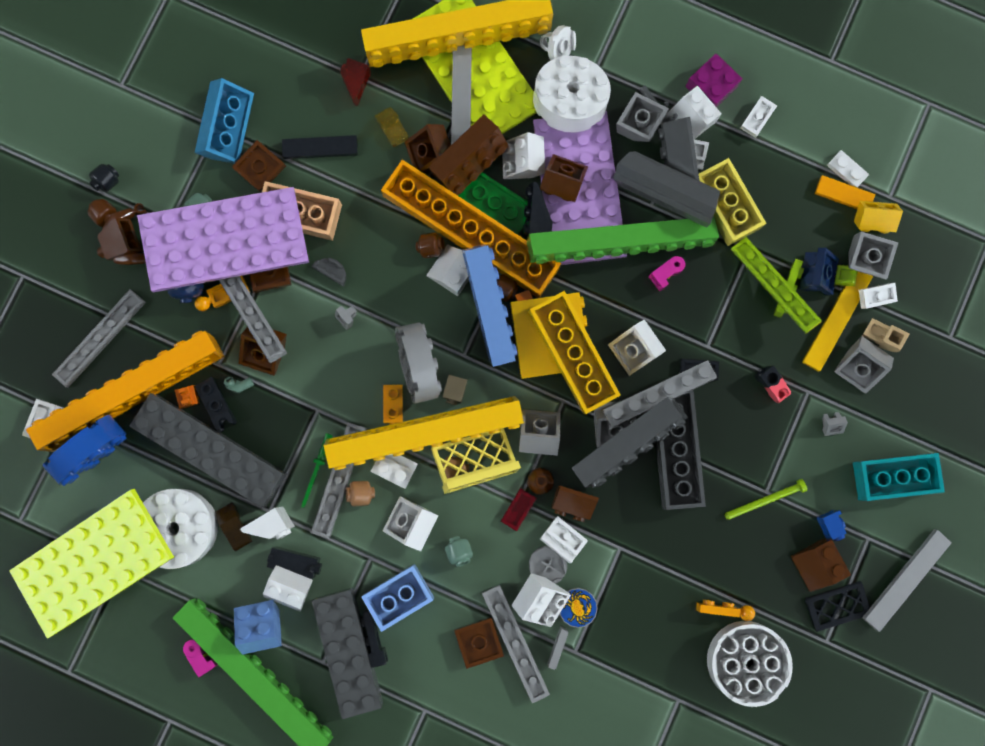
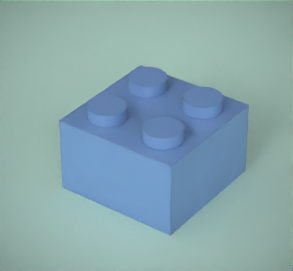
M274 600L234 608L235 646L242 655L282 646L280 609Z

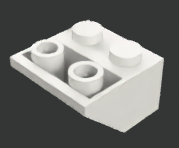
M527 132L506 141L508 148L502 154L503 179L534 178L545 173L543 136Z
M531 573L511 606L522 620L552 627L571 595L549 579Z

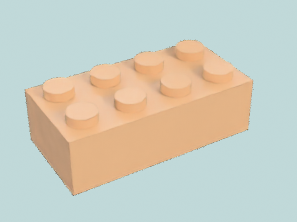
M265 181L262 192L290 187ZM294 188L303 234L333 241L342 208L340 200Z

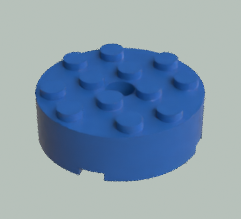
M106 415L98 419L90 428H84L64 443L48 458L50 463L46 461L43 463V467L59 485L71 484L80 477L79 474L84 470L87 471L95 468L100 463L98 459L111 455L116 450L114 446H118L127 439L125 436L126 432L111 415Z

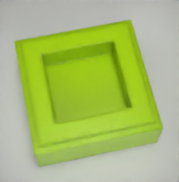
M838 265L835 285L855 286L858 271L849 269V266Z

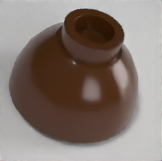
M536 468L528 475V487L536 494H546L553 488L554 477L548 469Z

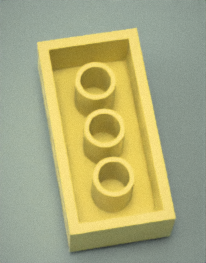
M729 158L699 173L700 182L720 190L716 211L713 216H715L717 228L727 246L760 230L767 224Z

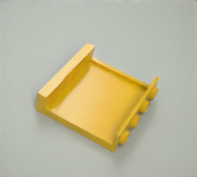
M580 292L567 294L584 328L587 327L586 315L583 316L582 308H585L583 296L580 297ZM553 296L510 303L521 379L561 373L528 312L529 309Z

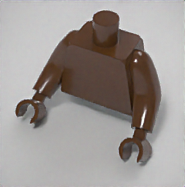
M137 203L134 209L128 208L117 211L107 219L102 227V231L98 234L101 247L97 249V254L101 258L113 260L114 263L121 265L146 264L145 255L141 253L142 249L130 220L134 215L147 214L146 210L138 211L144 208L143 204Z

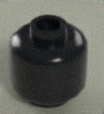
M100 164L89 173L91 179L89 183L96 191L108 192L119 183V174L110 164Z

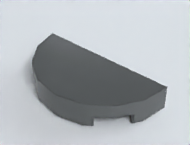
M324 258L312 264V268L344 287L346 272L343 265L337 260Z

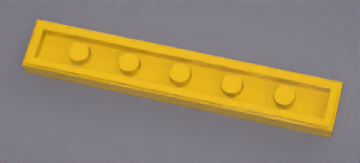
M858 272L855 286H844L802 363L817 372L822 370L860 301L859 290L868 287L873 278L872 275Z

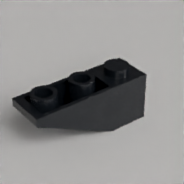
M537 182L529 184L525 192V197L528 198L527 206L524 208L526 224L523 225L522 236H524L525 240L528 239L531 233L552 232L553 223Z

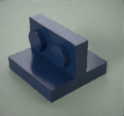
M818 248V252H805L804 271L801 276L799 289L804 291H821L825 295H833L839 259L827 248Z

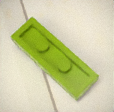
M795 259L786 280L795 291L798 287L795 285L796 279H800L804 268L801 267L803 261ZM777 304L774 316L781 318L786 311Z

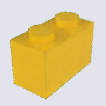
M860 201L854 223L859 230L864 232H870V230L885 234L897 232L903 210L898 204Z

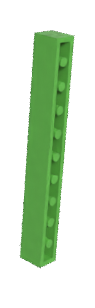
M713 216L707 228L689 219L531 233L527 239L530 263L544 264L548 261L582 260L585 257L597 259L606 255H611L612 257L626 253L636 255L646 251L648 253H655L659 250L674 251L677 248L688 250L697 246L708 248L714 245L719 238L715 216Z
M196 598L191 599L175 614L173 619L298 746H327L333 739L331 730L325 725L322 726L317 721V716L311 711L308 712L303 707V702L297 697L294 698L289 693V688L284 683L280 684L275 679V674L270 669L266 670L256 655L252 656L250 653L241 654L235 646L232 630L224 627L220 623L219 617L206 609L203 601Z

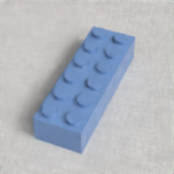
M485 244L463 249L462 253L489 362L494 367L516 361L517 349L510 339L513 336L511 325L506 323L508 311L501 302L504 295L502 288L497 285L496 281L499 279L497 267H493L492 260H495L493 250Z

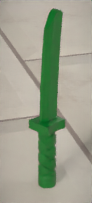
M329 433L325 434L320 452L314 458L313 462L316 463L303 499L302 508L306 506L320 465L326 464L324 460L326 454L323 445L326 439L333 437Z

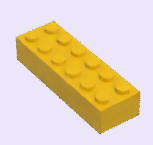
M565 290L528 310L584 414L621 396Z

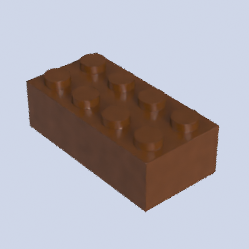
M483 114L428 168L442 186L459 195L486 168L490 167L499 155L506 151L508 144L499 127Z

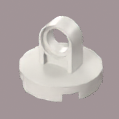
M565 25L558 26L553 32H548L541 36L540 45L543 50L548 52L550 60L569 56L571 50L575 51L576 33L570 29L571 27Z

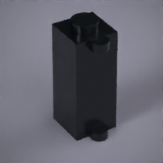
M272 547L267 559L268 568L274 569L277 565L311 579L315 578L316 574H320L322 563H320V557L280 547Z

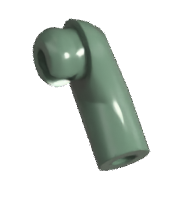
M227 377L224 380L225 387L236 393H241L254 386V382L250 377L243 381L233 379V377Z

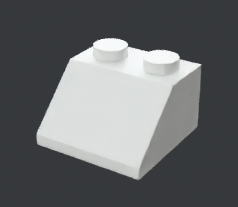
M697 85L683 96L665 115L666 119L677 113L678 117L675 120L690 117L693 139H696L717 122L721 112Z
M447 245L428 272L427 277L456 296H459L469 278L462 250Z
M645 320L637 323L608 344L629 376L666 351Z
M400 496L383 532L402 544L421 551L438 515Z
M276 507L242 527L241 531L267 539L276 537L278 540L292 533L290 529L295 526L284 507Z
M276 565L267 581L263 596L301 612L313 580Z

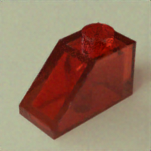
M348 58L346 64L342 65L340 74L354 105L358 106L371 71L369 65Z

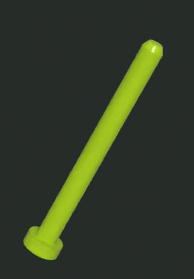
M799 479L796 481L797 484L726 512L725 518L730 520L798 491L804 493L807 491V486L803 479Z

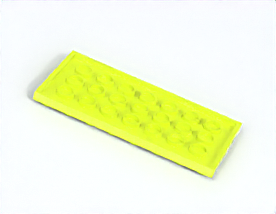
M443 0L413 19L476 7L472 0ZM497 41L487 46L482 44L472 48L471 126L484 114L504 134L536 114L537 112L533 104L534 91L501 42ZM443 52L432 57L423 56L422 59L452 102L453 53Z
M131 489L9 570L48 639L167 563L174 556L136 490Z

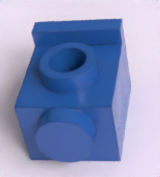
M831 510L816 517L826 539L839 541L844 539L845 534H847L844 529L846 528L845 522L838 516L842 514L840 510Z

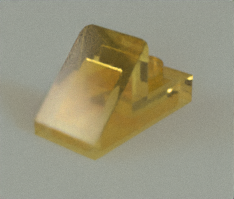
M391 107L375 115L377 122L393 148L409 139L407 132L399 121L397 113Z

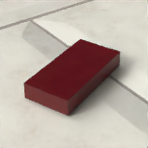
M520 488L500 522L518 531L537 498Z

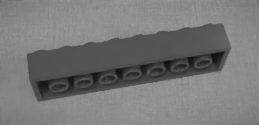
M149 394L129 426L261 508L268 506L287 475L281 469L157 394Z

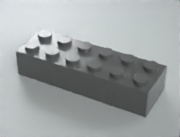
M692 390L675 398V401L688 417L684 420L686 424L677 430H670L668 432L670 435L661 442L655 441L662 509L664 510L706 507L694 392Z
M666 397L573 466L572 469L585 487H599L607 481L606 477L618 474L622 470L621 466L629 465L637 460L638 457L636 455L642 452L646 453L652 449L655 441L661 442L670 435L668 433L670 430H677L686 424L684 420L688 417L674 398Z
M354 588L313 599L312 605L341 718L346 719L380 709L384 702L375 668H371L368 655L370 649L366 645V634L361 623V615Z

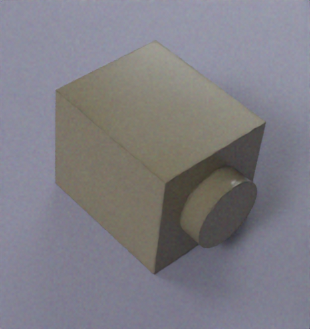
M448 375L443 393V399H446V403L456 406L457 402L462 403L468 382L467 379Z

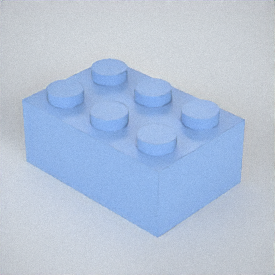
M413 564L365 593L362 599L382 632L432 602L434 596L418 568Z

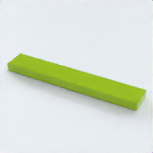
M747 237L731 248V251L805 334L822 322L817 314Z

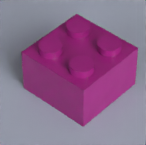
M715 53L689 78L685 87L691 91L698 85L715 107H717L739 86L743 78Z

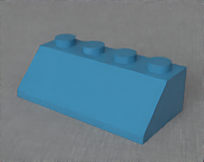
M223 78L210 81L194 153L212 160L234 164L239 160L253 101V92Z

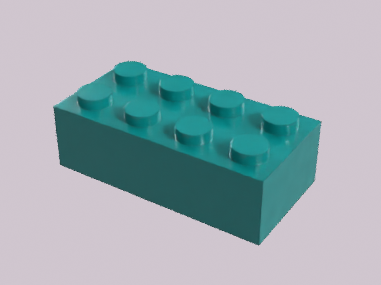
M939 453L853 462L859 501L945 492Z

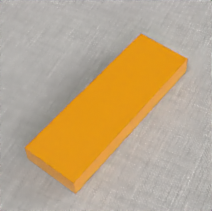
M823 175L820 177L815 191V195L854 209H858L860 201L873 202L876 195Z

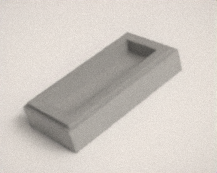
M560 626L547 663L548 668L554 670L557 668L569 633L564 627Z

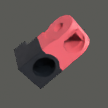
M766 366L754 375L755 379L763 385L769 396L776 403H780L791 395V391L786 385L787 383L774 366Z

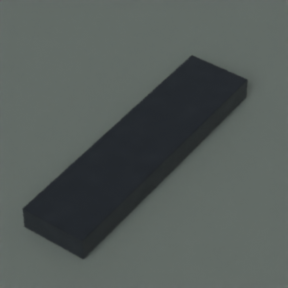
M357 135L282 139L283 159L358 155Z

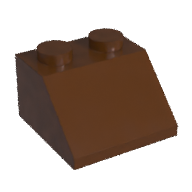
M427 124L405 141L413 167L424 174L431 172L428 167L451 146L445 127L441 124Z
M553 154L545 170L540 190L548 195L561 197L565 201L576 202L588 166Z
M246 327L241 334L238 364L275 376L281 358L269 363L249 328ZM273 329L285 349L287 334Z
M558 486L551 508L555 509L554 513L566 516V513L574 515L573 519L584 522L585 519H591L599 498Z
M823 538L790 556L809 591L834 585L851 576L832 539Z

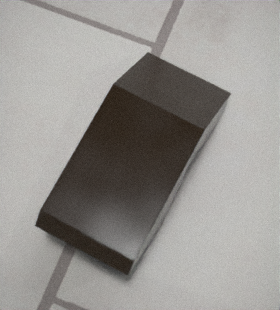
M233 502L215 512L219 526L235 552L253 542L250 534L241 531V528L246 525L240 520L237 507Z

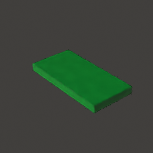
M483 172L458 195L517 235L520 234L523 225L526 224L524 208L527 206V200Z

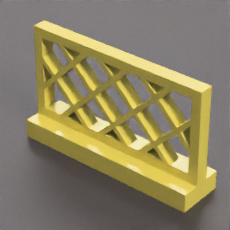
M501 428V431L498 433L489 434L488 431L481 433L482 436L477 438H470L469 436L462 438L460 442H447L442 446L431 448L443 482L444 494L514 474L521 468L519 461L515 460L504 428ZM500 433L502 438L500 445L491 441L493 435ZM480 439L486 442L483 451L473 446L475 440ZM463 444L468 447L465 456L455 451L457 445ZM488 444L498 449L495 457L485 452ZM445 449L450 452L447 461L439 457L438 450ZM471 449L481 454L477 462L467 457ZM500 451L505 452L510 461L503 462L497 459ZM453 454L463 459L459 467L449 462ZM483 456L493 460L489 467L479 464ZM465 461L475 466L472 472L468 473L461 469ZM447 466L457 471L454 477L447 479L445 474Z

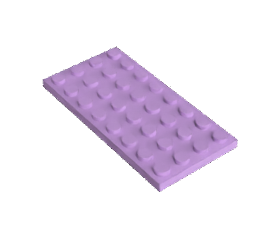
M605 111L600 122L582 132H563L547 125V121L544 119L533 120L534 134L544 137L545 170L553 154L588 166L576 202L565 201L561 197L548 195L542 191L543 199L553 223L552 231L623 225L618 187L613 179L616 172L607 111ZM544 174L540 175L541 183H542V179H543ZM627 253L617 257L606 255L597 259L593 257H585L582 260L567 259L560 263L561 265L625 258Z
M294 187L137 215L152 292L309 263Z

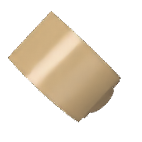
M872 318L862 336L879 344V347L884 350L900 352L910 333L893 325L890 327Z

